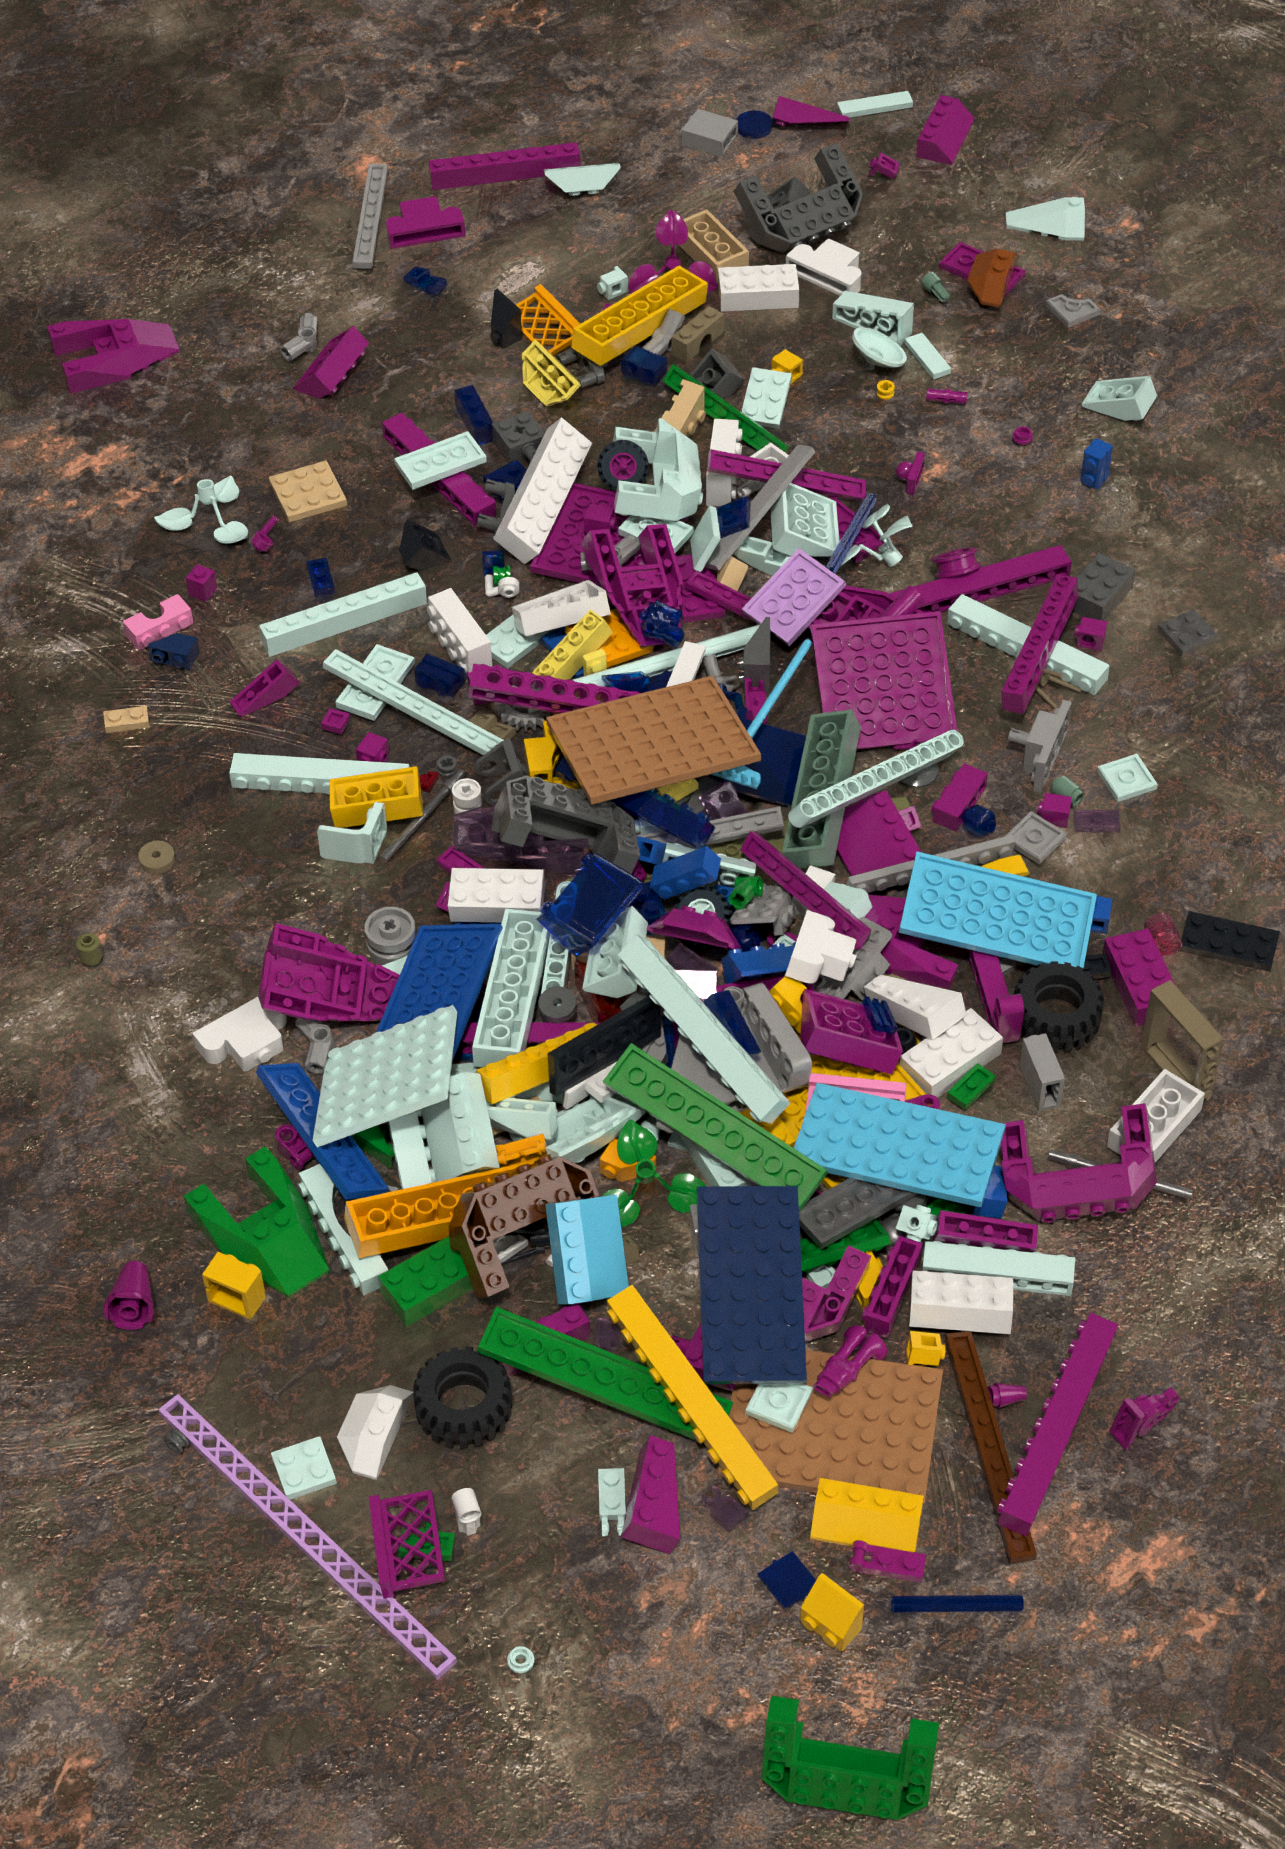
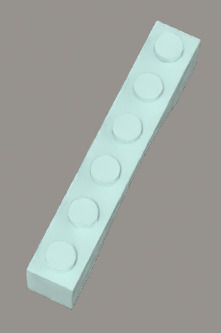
M321 1164L300 1172V1183L297 1184L302 1197L307 1196L311 1213L313 1215L317 1214L319 1217L318 1224L323 1233H328L330 1237L328 1240L334 1252L338 1250L340 1263L344 1270L348 1269L350 1271L349 1277L354 1288L359 1287L363 1296L379 1289L378 1276L388 1271V1268L380 1254L358 1258L351 1237L340 1226L334 1214L335 1200L338 1193L334 1182Z

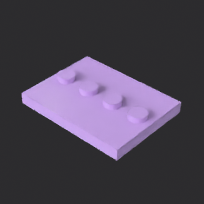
M798 548L742 608V611L759 625H761L766 617H770V633L790 646L845 588L846 583Z

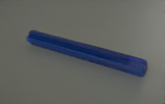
M1022 1595L891 1597V1610L893 1612L1022 1611L1024 1608Z

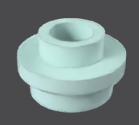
M515 1647L508 1654V1666L515 1673H526L534 1665V1655L526 1647ZM524 1659L525 1663L518 1664L516 1661Z

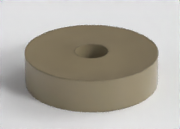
M164 841L149 842L138 853L141 868L151 874L164 873L171 869L175 863L174 849L169 843Z

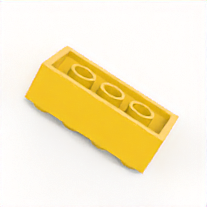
M417 766L329 779L330 811L335 827L344 828L366 824L367 812L369 808L373 807L375 802L385 804L386 821L423 816V799Z
M820 1478L810 1539L852 1546L854 1541L861 1540L869 1545L915 1552L924 1496Z

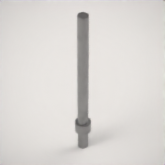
M459 769L450 779H446L441 785L440 791L423 808V816L415 817L379 857L383 863H387L447 795L452 794L454 783L465 776L463 770Z
M1050 1150L1048 1159L1064 1163L1066 1167L1073 1169L1076 1167L1103 1165L1079 1158V1155L1073 1153L1068 1155ZM1157 1180V1183L1152 1188L1186 1199H1191L1193 1190Z

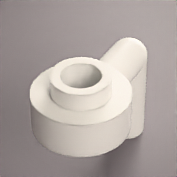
M485 576V594L487 597L500 594L511 598L519 593V581L516 578H502L498 582V586L494 587L493 576Z

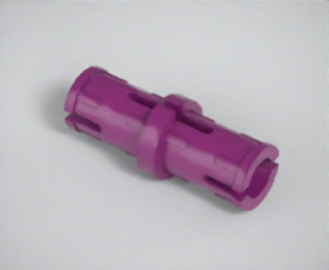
M927 388L926 401L966 405L967 392L951 391L950 388H945V390Z

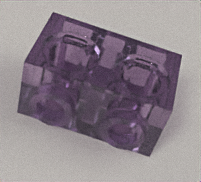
M730 782L718 783L699 796L711 820L730 817V813L733 816L748 813L746 807L741 804L737 797L736 789ZM720 794L722 795V802L719 799Z

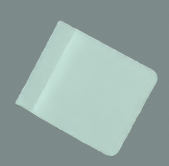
M375 802L373 807L369 808L367 822L360 830L320 825L317 830L320 856L325 859L351 863L366 862L374 864L387 833L385 804Z

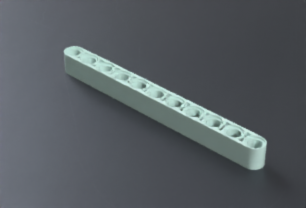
M955 730L947 731L805 798L789 812V821L795 827L802 828L936 764L958 750L964 743L963 737Z

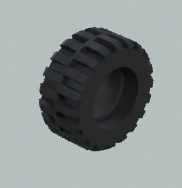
M1051 961L1047 965L1046 963L1037 965L1036 969L1034 967L1026 971V974L1019 978L1014 994H1021L1024 1003V1016L1020 1034L1022 1037L1026 1036L1028 1038L1031 1035L1046 1034L1054 1052H1058V1050H1064V1052L1071 1051L1073 1047L1078 1049L1084 1046L1085 1042L1088 1043L1094 1038V1035L1100 1028L1104 1007V994L1101 991L1099 982L1097 980L1094 981V976L1089 972L1085 973L1084 969L1078 965L1074 967L1068 962L1058 964V961ZM1049 999H1060L1069 1002L1077 1010L1068 1014H1054L1043 1009L1039 1003Z
M458 1347L450 1348L451 1351L446 1353L443 1350L436 1354L437 1357L435 1359L431 1357L425 1362V1368L421 1367L419 1369L417 1379L414 1380L413 1398L417 1421L422 1425V1430L426 1435H431L432 1440L437 1443L444 1441L447 1447L453 1448L454 1445H460L461 1449L468 1448L467 1445L474 1444L475 1447L480 1446L483 1440L490 1441L495 1438V1432L500 1433L505 1428V1422L509 1421L512 1408V1394L507 1370L504 1365L499 1364L498 1360L473 1351V1347H465V1349L458 1350ZM460 1385L477 1387L486 1394L485 1398L478 1405L464 1410L449 1408L439 1401L446 1391Z

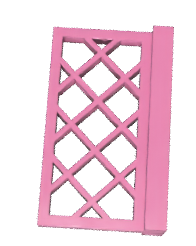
M811 1073L805 1114L816 1083L903 1102L906 1100V1083Z

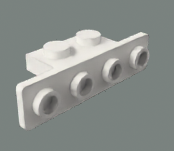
M616 1062L565 1091L563 1107L567 1110L590 1094L601 1103L617 1094L603 1083V1080Z

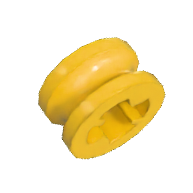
M889 380L880 381L877 384V396L883 400L891 399L894 396V383Z

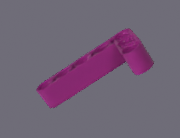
M969 949L970 963L988 1024L1003 1037V1043L1019 1041L1024 1016V1003L1021 994L1009 995L998 956Z

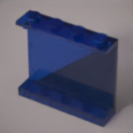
M739 705L736 714L747 730L752 720L746 719L748 708ZM762 723L752 738L761 753V761L745 765V767L760 774L761 782L757 789L724 778L721 780V786L731 791L792 807L806 736Z

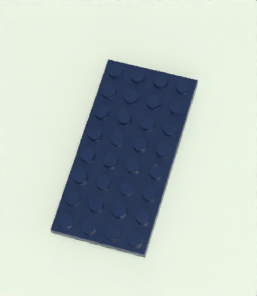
M697 1186L703 1382L705 1384H806L798 1186Z

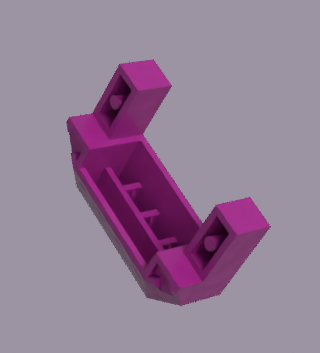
M1146 1103L1121 1106L1126 1144L1120 1145L1122 1162L1036 1173L1030 1157L1028 1133L1024 1120L1003 1123L1006 1124L1001 1142L1003 1161L1001 1163L1010 1202L1036 1221L1051 1223L1060 1218L1073 1220L1080 1218L1082 1215L1102 1216L1105 1212L1125 1213L1130 1211V1209H1135L1157 1183Z
M848 1245L827 1289L802 1278L805 1342L838 1332L870 1265V1255Z

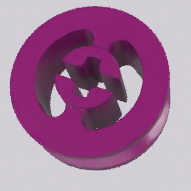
M977 547L959 548L932 557L931 560L933 563H936L938 571L935 573L936 578L956 576L981 567L980 562H977L975 557Z

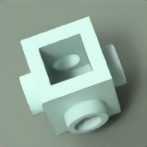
M917 1204L916 1208L903 1205L896 1229L906 1232V1238L921 1242L922 1238L930 1239V1236L935 1234L938 1226L937 1216L930 1214L931 1209Z

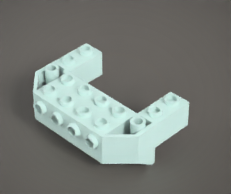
M661 418L658 419L656 432L615 427L613 442L629 440L638 444L644 450L648 462L652 464L654 485L619 480L614 500L615 513L625 516L635 515L642 518H657L663 521H678L696 513L697 506L702 504L703 499L698 445Z

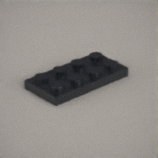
M1189 911L1179 951L1271 972L1280 931Z

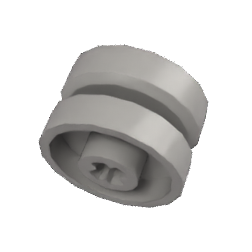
M392 906L375 910L368 916L365 922L367 952L371 959L378 964L385 965L408 956L416 937L415 922L409 912Z

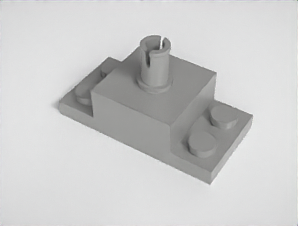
M1063 700L1060 708L1056 707L1054 714L1039 710L1030 733L1011 728L1008 741L1026 746L1023 771L1032 773L1033 791L1042 793L1064 742L1069 726L1072 703L1070 701Z

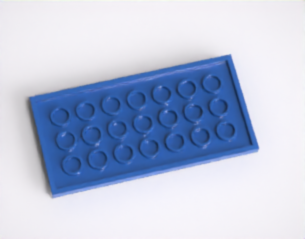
M421 925L376 1032H383L397 1024L407 1023L418 1016H425L439 1008L453 1005L457 1011L452 1054L453 1061L494 957L498 937L503 929L502 925Z

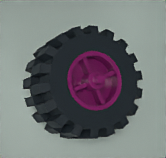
M617 440L609 443L602 449L598 457L597 470L599 477L607 487L614 491L617 490L619 480L642 483L645 481L649 471L646 453L638 444L629 440Z

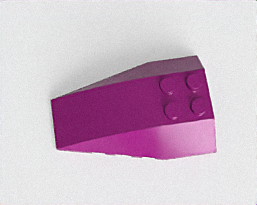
M275 923L264 953L258 998L263 1010L304 1020L381 1021L400 975L380 964L374 965L367 961L366 957L360 954L357 956L347 951L346 947L340 944L335 945L327 941V938L320 934Z

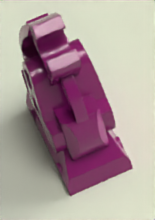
M1170 1387L1163 1394L1157 1396L1153 1394L1146 1396L1143 1394L1135 1400L1131 1398L1125 1399L1109 1432L1124 1450H1127L1137 1435L1142 1437L1149 1433L1153 1425L1157 1426L1181 1398Z

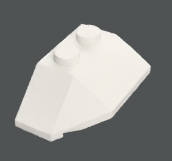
M388 1385L355 1395L337 1436L352 1473L374 1480L378 1479L412 1401L414 1392Z

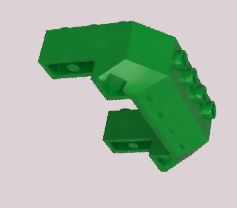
M771 1695L766 1720L761 1779L784 1800L800 1805L899 1820L928 1806L939 1728L938 1722L911 1718L908 1740L903 1739L901 1754L802 1738L804 1723L797 1722L799 1700Z

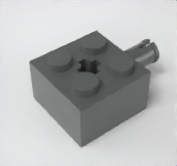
M529 411L493 423V443L509 465L514 466L527 460L531 463L545 433Z

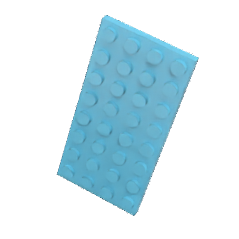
M916 852L899 933L1033 965L1042 963L1047 965L1051 961H1058V964L1068 962L1071 963V966L1076 967L1078 965L1084 968L1097 894Z
M816 1083L794 1149L827 1169L828 1173L982 1208L1005 1133L1006 1124Z

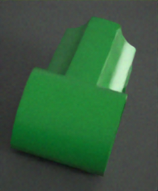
M760 876L737 877L735 879V889L728 896L729 904L733 905L735 909H744L753 897L762 896V878Z

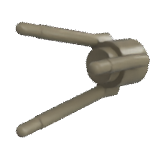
M1044 669L1035 691L1054 709H1056L1057 705L1038 686H1045L1048 680L1071 690L1082 691L1080 688L1058 679L1063 678L1062 674Z

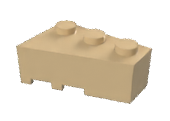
M683 379L680 383L681 391L679 395H674L672 398L673 406L670 411L664 412L661 419H664L672 427L676 428L686 437L694 434L696 427L700 422L704 421L706 411H704V386Z

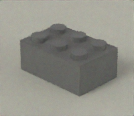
M1098 553L1077 577L1079 597L1072 612L1082 617L1105 621L1133 588L1136 570Z

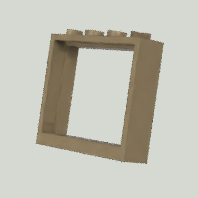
M1169 980L1150 992L1141 1048L1161 1071L1166 1069L1204 1092V1100L1208 1101L1213 1093L1224 1039L1174 983ZM1170 1016L1201 1049L1196 1072L1166 1040Z

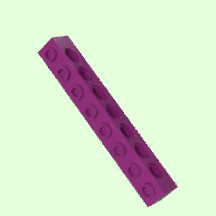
M1056 575L1001 691L1003 710L1024 714L1079 597L1078 578Z
M473 664L468 690V698L559 714L601 704L599 701L605 703L641 694L637 691L602 687L593 683L585 684L575 682L574 680L557 679L552 676L535 675L530 672L495 668L485 664Z

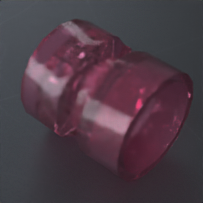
M1160 913L1147 919L1144 923V929L1149 928L1161 956L1168 957L1177 953L1183 943L1176 930L1172 916L1167 913Z

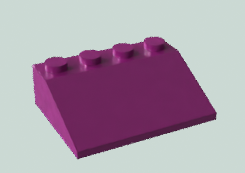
M887 790L869 795L844 810L837 852L850 876L915 860L916 852H921Z
M804 989L801 1041L809 1054L825 1056L833 1061H844L856 1067L863 1066L873 1069L878 1073H893L903 1050L891 1012Z

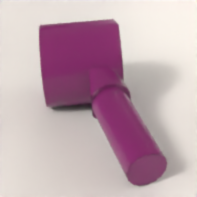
M915 739L910 744L895 745L893 749L909 750L922 744V742Z

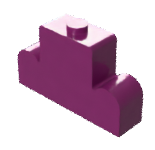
M435 196L400 202L401 217L393 216L386 221L387 239L390 249L465 237V222L461 210L457 207H447L441 211L438 199Z

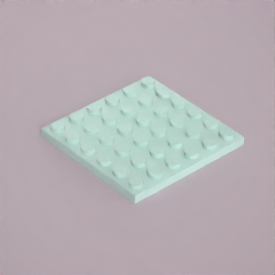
M453 1005L439 1008L425 1016H418L407 1023L397 1024L383 1032H376L362 1040H355L341 1048H334L328 1053L329 1058L324 1068L312 1140L316 1147L448 1099L457 1011Z

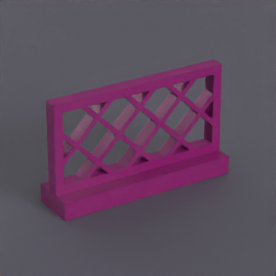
M432 1490L381 1500L379 1495L368 1496L379 1584L383 1598L394 1597V1591L445 1581ZM428 1500V1505L422 1512L413 1507L418 1501ZM398 1505L403 1509L395 1517L388 1513L387 1507ZM408 1512L418 1516L411 1525L402 1521ZM423 1520L432 1525L426 1533L416 1529ZM397 1525L406 1529L399 1539L391 1535L392 1530ZM411 1533L420 1537V1540L414 1547L405 1543V1540ZM426 1541L435 1546L429 1555L419 1551ZM399 1547L409 1551L402 1561L393 1555ZM414 1555L423 1559V1562L417 1569L407 1564ZM429 1563L438 1568V1573L426 1575L422 1571ZM402 1569L412 1573L408 1579L397 1581L396 1576Z

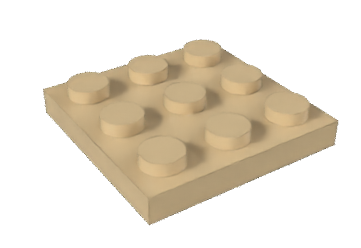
M327 460L268 477L269 484L289 523L347 506V499Z

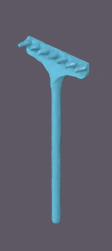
M806 639L802 643L747 729L751 738L759 729L812 645L811 640ZM745 765L711 774L757 789L761 782L760 774L745 767Z

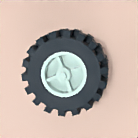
M704 886L703 890L700 887L695 888L694 892L688 890L685 897L681 895L679 898L680 904L676 903L674 906L675 909L682 910V906L696 908L695 913L703 914L704 910L718 913L717 917L724 919L729 928H734L735 924H731L730 921L734 914L732 908L723 894H720L716 889L711 891L709 887ZM685 940L686 943L692 944L697 949L701 946L703 950H709V946H712Z

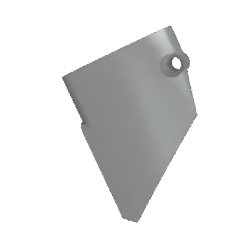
M759 983L742 989L734 986L725 988L722 1000L708 1009L782 1093L808 1086L812 1070L811 1057L763 983ZM680 1033L671 1069L735 1111L741 1112L750 1109L747 1105H743L735 1097L737 1093L733 1088L727 1087L721 1081V1074L718 1071L712 1070L707 1065L706 1061L708 1059L694 1050L692 1047L693 1042L690 1038H686ZM657 1120V1128L662 1129L668 1133L675 1132L673 1129H671L661 1121Z

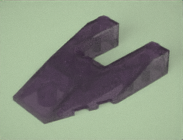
M495 802L494 806L485 809L477 807L454 815V851L500 863L567 875L587 874L589 872L591 853L588 838L544 841L543 835L529 832L523 847L501 841L500 833L491 831L494 809L497 802Z

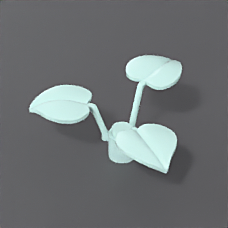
M231 475L215 485L209 479L199 481L197 483L198 494H195L192 512L186 508H174L160 516H154L155 521L165 529L177 531L188 528L192 525L191 518L195 516L200 500L205 505L213 504L221 526L214 531V538L218 542L234 543L248 537V530L244 524L237 521L229 522L226 525L223 523L216 504L217 501L222 503L230 502L239 496V488Z
M889 504L884 505L877 512L870 515L862 524V527L866 529L872 524L875 526L881 536L880 540L884 541V544L878 549L880 553L878 554L862 544L859 546L854 545L836 559L833 564V573L836 574L837 570L860 550H865L872 554L879 561L883 559L889 567L894 566L903 556L893 545L889 536L903 529L913 527L909 517H902L883 534L878 525V520L889 511Z

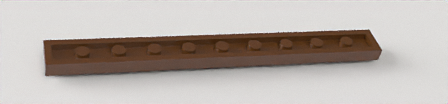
M967 1331L946 1334L945 1341L997 1521H999L1001 1514L996 1511L1001 1499L1008 1498L1010 1493H1007L1006 1489L1011 1477L1014 1478L972 1333ZM999 1525L1010 1563L1036 1559L1037 1553L1030 1531L1026 1537Z

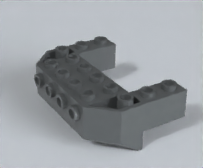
M837 143L821 149L814 158L828 185L825 189L773 209L757 176L741 181L733 192L750 223L747 233L758 244L784 254L793 250L798 245L813 243L822 237L830 236L834 232L844 230L852 225L851 222L856 217L863 192Z
M523 776L506 781L495 806L491 831L500 833L501 841L523 847L529 832L592 849L593 859L607 863L609 872L627 877L631 876L640 857L634 819L614 802L607 800L591 805L583 790L567 788L560 783H550L539 777Z

